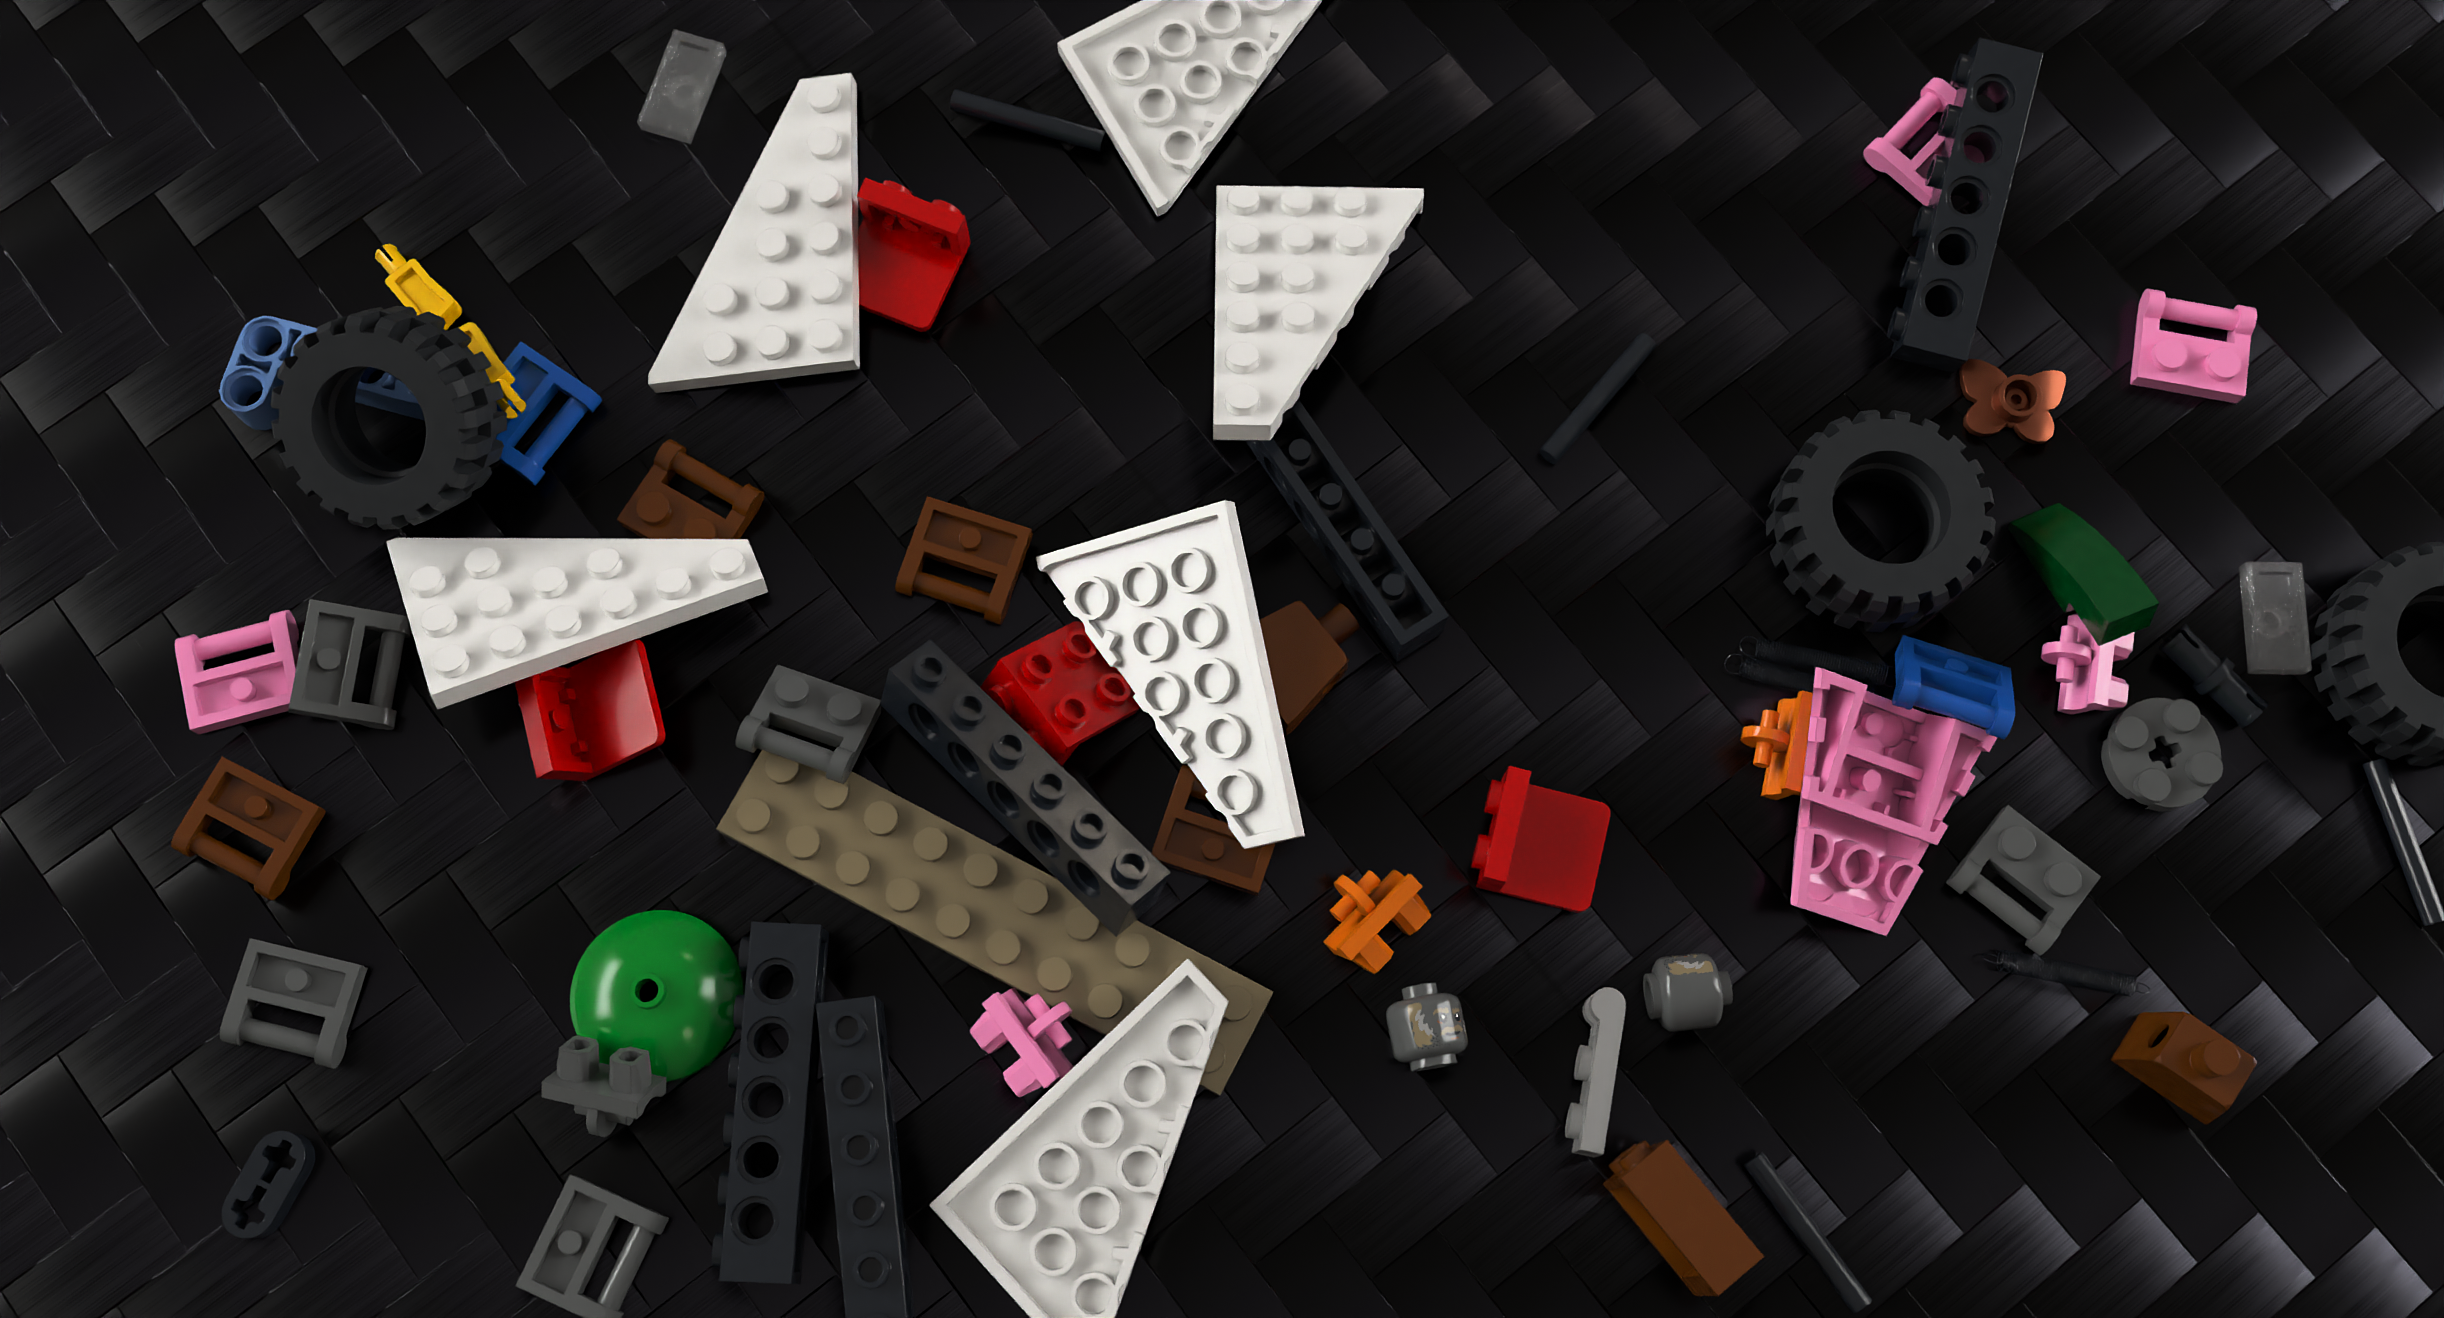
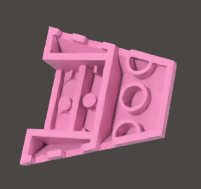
M1816 667L1794 843L1790 905L1887 936L1923 872L1918 866L1930 843L1938 845L1948 827L1942 822L1956 796L1965 797L1976 777L1970 772L1981 751L1990 752L1997 737L1987 735L1986 730L1954 718L1926 714L1913 708L1907 710L1894 706L1892 700L1866 691L1868 685L1824 668Z

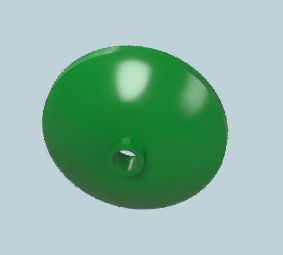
M653 910L636 913L621 919L605 929L589 945L580 959L573 976L570 992L572 1022L577 1035L596 1039V1042L599 1043L600 1063L610 1065V1056L620 1048L635 1047L649 1051L652 1074L666 1077V1083L678 1081L710 1065L732 1040L737 1031L734 1028L733 1021L735 999L738 994L745 995L743 973L739 969V961L729 943L713 927L702 920L671 910ZM647 982H656L658 985L657 996L652 1001L643 1002L640 997L642 986Z

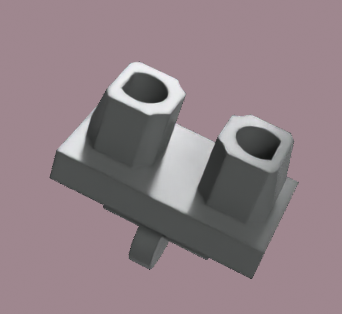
M579 1035L573 1036L559 1047L557 1070L542 1081V1098L573 1104L576 1114L586 1116V1125L589 1133L601 1137L610 1135L617 1123L630 1125L634 1118L637 1119L643 1114L646 1105L655 1096L662 1097L666 1093V1077L651 1073L648 1050L635 1047L620 1048L610 1056V1065L599 1062V1043L596 1042V1039Z

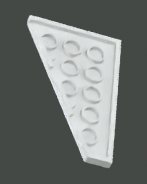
M1141 0L1057 43L1061 58L1157 217L1170 209L1323 0Z
M851 73L799 80L648 374V385L655 393L860 369L857 83Z
M1217 186L1213 440H1271L1282 423L1283 413L1293 407L1300 396L1301 386L1313 368H1319L1337 341V332L1347 326L1354 315L1355 305L1365 290L1372 288L1388 264L1389 254L1397 250L1404 240L1405 230L1415 215L1422 213L1424 188Z
M1223 500L1037 556L1038 569L1041 572H1046L1066 598L1063 603L1073 616L1078 617L1083 622L1085 633L1110 667H1116L1135 692L1133 698L1144 712L1149 713L1153 717L1157 731L1182 764H1188L1208 792L1205 796L1215 810L1222 812L1226 816L1229 829L1243 848H1256L1305 836L1235 502Z
M394 538L386 541L430 696L437 709L768 592L764 577L748 539Z
M1186 959L929 1205L1030 1318L1116 1317L1229 1003L1190 959Z

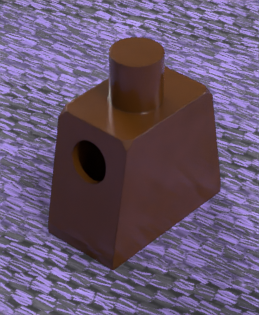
M1295 601L1260 619L1280 720L1285 736L1290 734L1347 672L1349 659L1339 645L1360 630V626L1353 614L1342 603L1337 604L1318 620L1301 601Z
M2186 1012L2139 1013L2111 1058V1061L2203 1124H2209L2228 1111L2257 1064V1060L2252 1055ZM2156 1038L2161 1041L2157 1046L2152 1047Z

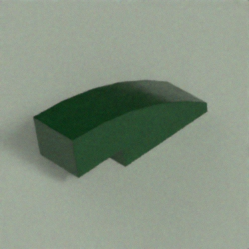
M2057 503L2009 522V531L2064 613L2075 610L2098 646L2150 626L2159 601L2119 551L2076 513Z

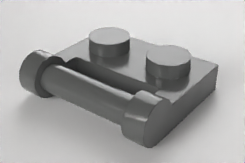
M310 599L288 713L356 723L375 729H394L397 711L392 709L404 640L405 638H410L412 634L408 617ZM365 630L382 634L369 704L351 702Z
M777 664L750 715H747L742 721L735 745L752 753L758 748L826 772L827 779L844 784L881 714V700ZM772 725L836 747L834 751L769 729V726Z
M2007 805L1999 811L1950 875L1946 884L1959 894L1966 891L2024 936L2027 939L2025 945L2041 956L2053 945L2059 937L2061 929L2101 876ZM1984 865L1988 866L2047 913L2040 921L1980 874Z
M250 938L221 1024L220 1040L238 1046L243 1045L247 1041L312 1057L317 1065L335 1069L339 1066L345 1054L347 1045L346 1035L368 968L359 964ZM256 1001L324 1017L325 1021L320 1035L253 1019L252 1013Z
M570 1174L516 1287L583 1318H622L624 1312L619 1309L655 1234L662 1235L669 1217ZM619 1218L633 1223L634 1226L598 1300L584 1295L583 1292Z

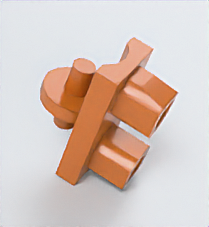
M1802 690L1798 692L1797 698L1779 700L1777 711L1763 710L1760 726H1746L1742 729L1740 739L1742 743L1756 748L1753 765L1766 768L1761 792L1763 797L1779 800L1791 795L1801 796L1813 693Z
M1370 870L1357 883L1342 874L1333 884L1343 897L1329 910L1342 923L1323 943L1335 955L1352 960L1368 972L1377 973L1391 959L1394 953L1377 933L1391 920L1404 934L1411 935L1417 932L1430 919L1431 913L1417 894L1423 886L1412 874L1408 873L1404 876L1397 870H1392L1382 882Z

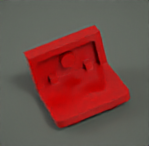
M865 178L857 194L864 218L858 230L859 308L914 330L925 332L932 327L971 244L966 217L962 215L958 208L948 202L933 200L930 203L913 196L906 187L896 182L886 180L881 184Z
M1079 621L1072 622L1000 658L980 687L1061 766L1064 765L1079 744L1130 717L1140 709V706L1133 698L1135 692L1116 667H1110L1085 633L1084 624Z
M639 639L604 650L570 668L556 667L515 682L536 778L587 781L660 746L665 740V728L645 646Z
M1509 766L1501 781L1492 779L1488 791L1484 813L1492 814L1493 817L1488 836L1479 834L1471 867L1480 869L1476 887L1575 913L1586 911L1590 907L1611 815L1610 808L1603 802L1529 784L1532 771Z

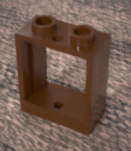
M1643 1140L1638 1145L1634 1143L1608 1165L1615 1174L1607 1179L1603 1185L1694 1296H1719L1764 1257L1668 1140L1649 1145L1646 1140Z

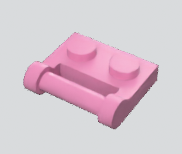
M1932 78L1921 89V98L1883 138H1875L1863 151L1864 158L1871 167L1880 172H1886L1926 206L1929 205L1933 192L1932 187L1925 186L1927 172L1935 154L1941 155L1945 137L1938 136L1937 132L1912 160L1908 159L1900 150L1936 112H1944L1947 104L1954 105L1957 90L1940 78ZM1972 145L1963 146L1964 153L1969 160L1975 163L1984 162V156L1977 147Z
M2147 288L2141 296L2138 307L2130 384L2238 403L2246 396L2251 335L2257 321L2256 308L2237 305L2234 309L2167 298L2164 291ZM2160 319L2228 330L2227 342L2159 330Z
M290 610L272 613L268 621L203 638H198L192 634L175 640V653L191 731L199 735L288 711L299 657L297 644L299 633L295 618ZM273 642L275 652L204 670L203 666L207 659Z

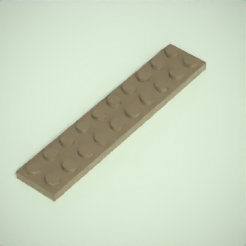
M762 750L716 828L723 835L1030 997L1039 993L1045 1003L1051 1008L1066 1001L1072 1009L1068 1017L1104 1036H1107L1186 959H1190L1229 1001L1199 1084L1200 1087L1219 1097L1273 995V991L1137 920L1116 937L1057 878L852 771L847 781L841 784L827 779L826 772Z

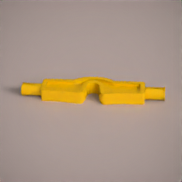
M393 244L382 246L392 257L393 261H390L378 249L375 258L390 275L385 279V283L405 307H413L417 315L431 312L444 318L446 322L444 330H447L462 313L459 303L435 282L415 259L407 262ZM468 322L460 326L459 328L471 338V342L467 347L472 353L477 354L483 351L492 366L485 370L491 383L500 382L504 398L497 400V405L502 411L507 413V418L518 417V414L507 402L510 400L521 413L526 408L525 401L510 386L515 381L514 376L499 360L489 341L475 323Z

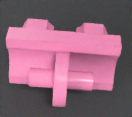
M2078 614L2068 616L2067 625L2061 627L2060 641L2043 644L2041 659L2050 664L2057 665L2055 680L2060 682L2057 711L2073 715L2091 710L2110 711L2127 705L2129 685L2124 679L2111 676L2113 661L2127 659L2133 651L2135 632L2098 646Z
M1011 988L1003 994H999V992L994 993L982 1003L987 1011L983 1013L970 1029V1033L980 1047L989 1054L996 1052L1008 1041L1015 1048L1021 1058L1006 1069L1003 1075L1004 1080L1016 1096L1022 1097L1041 1087L1047 1088L1059 1082L1073 1068L1070 1061L1061 1051L1063 1047L1073 1040L1061 1024L1072 1012L1066 1001L1050 1009L1039 993L1033 995L1025 1002L1015 988Z

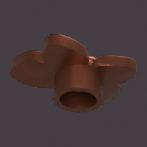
M1968 359L1959 368L1963 395L1967 400L1974 403L1968 409L1963 420V426L1969 433L1979 437L1997 434L2005 427L2013 428L2021 439L2032 444H2044L2053 436L2055 427L2049 412L2053 411L2061 401L2066 384V377L2063 372L2048 370L2031 376L2017 374L2007 378L1997 367L1979 359Z

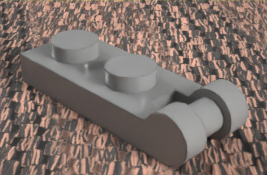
M1605 987L1596 991L1585 1001L1583 1006V1016L1586 1022L1591 1025L1588 1046L1580 1045L1578 1049L1574 1079L1583 1081L1580 1103L1571 1102L1565 1128V1137L1574 1139L1572 1153L1590 1157L1604 1154L1626 1011V1001L1623 995L1611 987Z

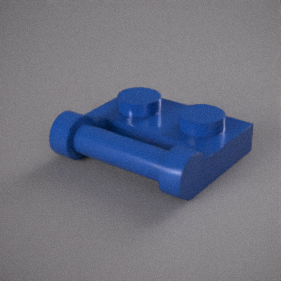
M520 342L503 364L514 376L515 381L510 386L525 401L526 408L521 413L510 400L507 401L518 414V417L507 418V430L497 434L496 439L504 444L499 461L524 480L536 486L545 474V471L542 469L585 413L587 411L593 413L603 400L587 385L523 342ZM558 391L567 395L569 399L526 453L522 454L514 448ZM497 405V410L502 411L500 407Z
M1902 636L1895 652L1896 687L1892 698L1894 706L1911 710L1913 706L1984 727L1986 728L1987 735L2000 739H2005L2008 736L2015 718L2011 668L1912 637Z

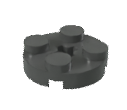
M2150 698L2133 704L2116 716L2111 723L2112 726L2109 729L2107 739L2103 741L2101 750L2102 764L2112 786L2126 799L2133 798L2140 804L2149 806L2147 809L2166 812L2183 808L2202 798L2212 784L2217 782L2222 776L2223 764L2217 735L2211 724L2201 715L2198 707L2185 699ZM2155 741H2161L2164 746H2169L2172 750L2171 768L2166 769L2162 761L2152 762L2149 752L2156 748Z

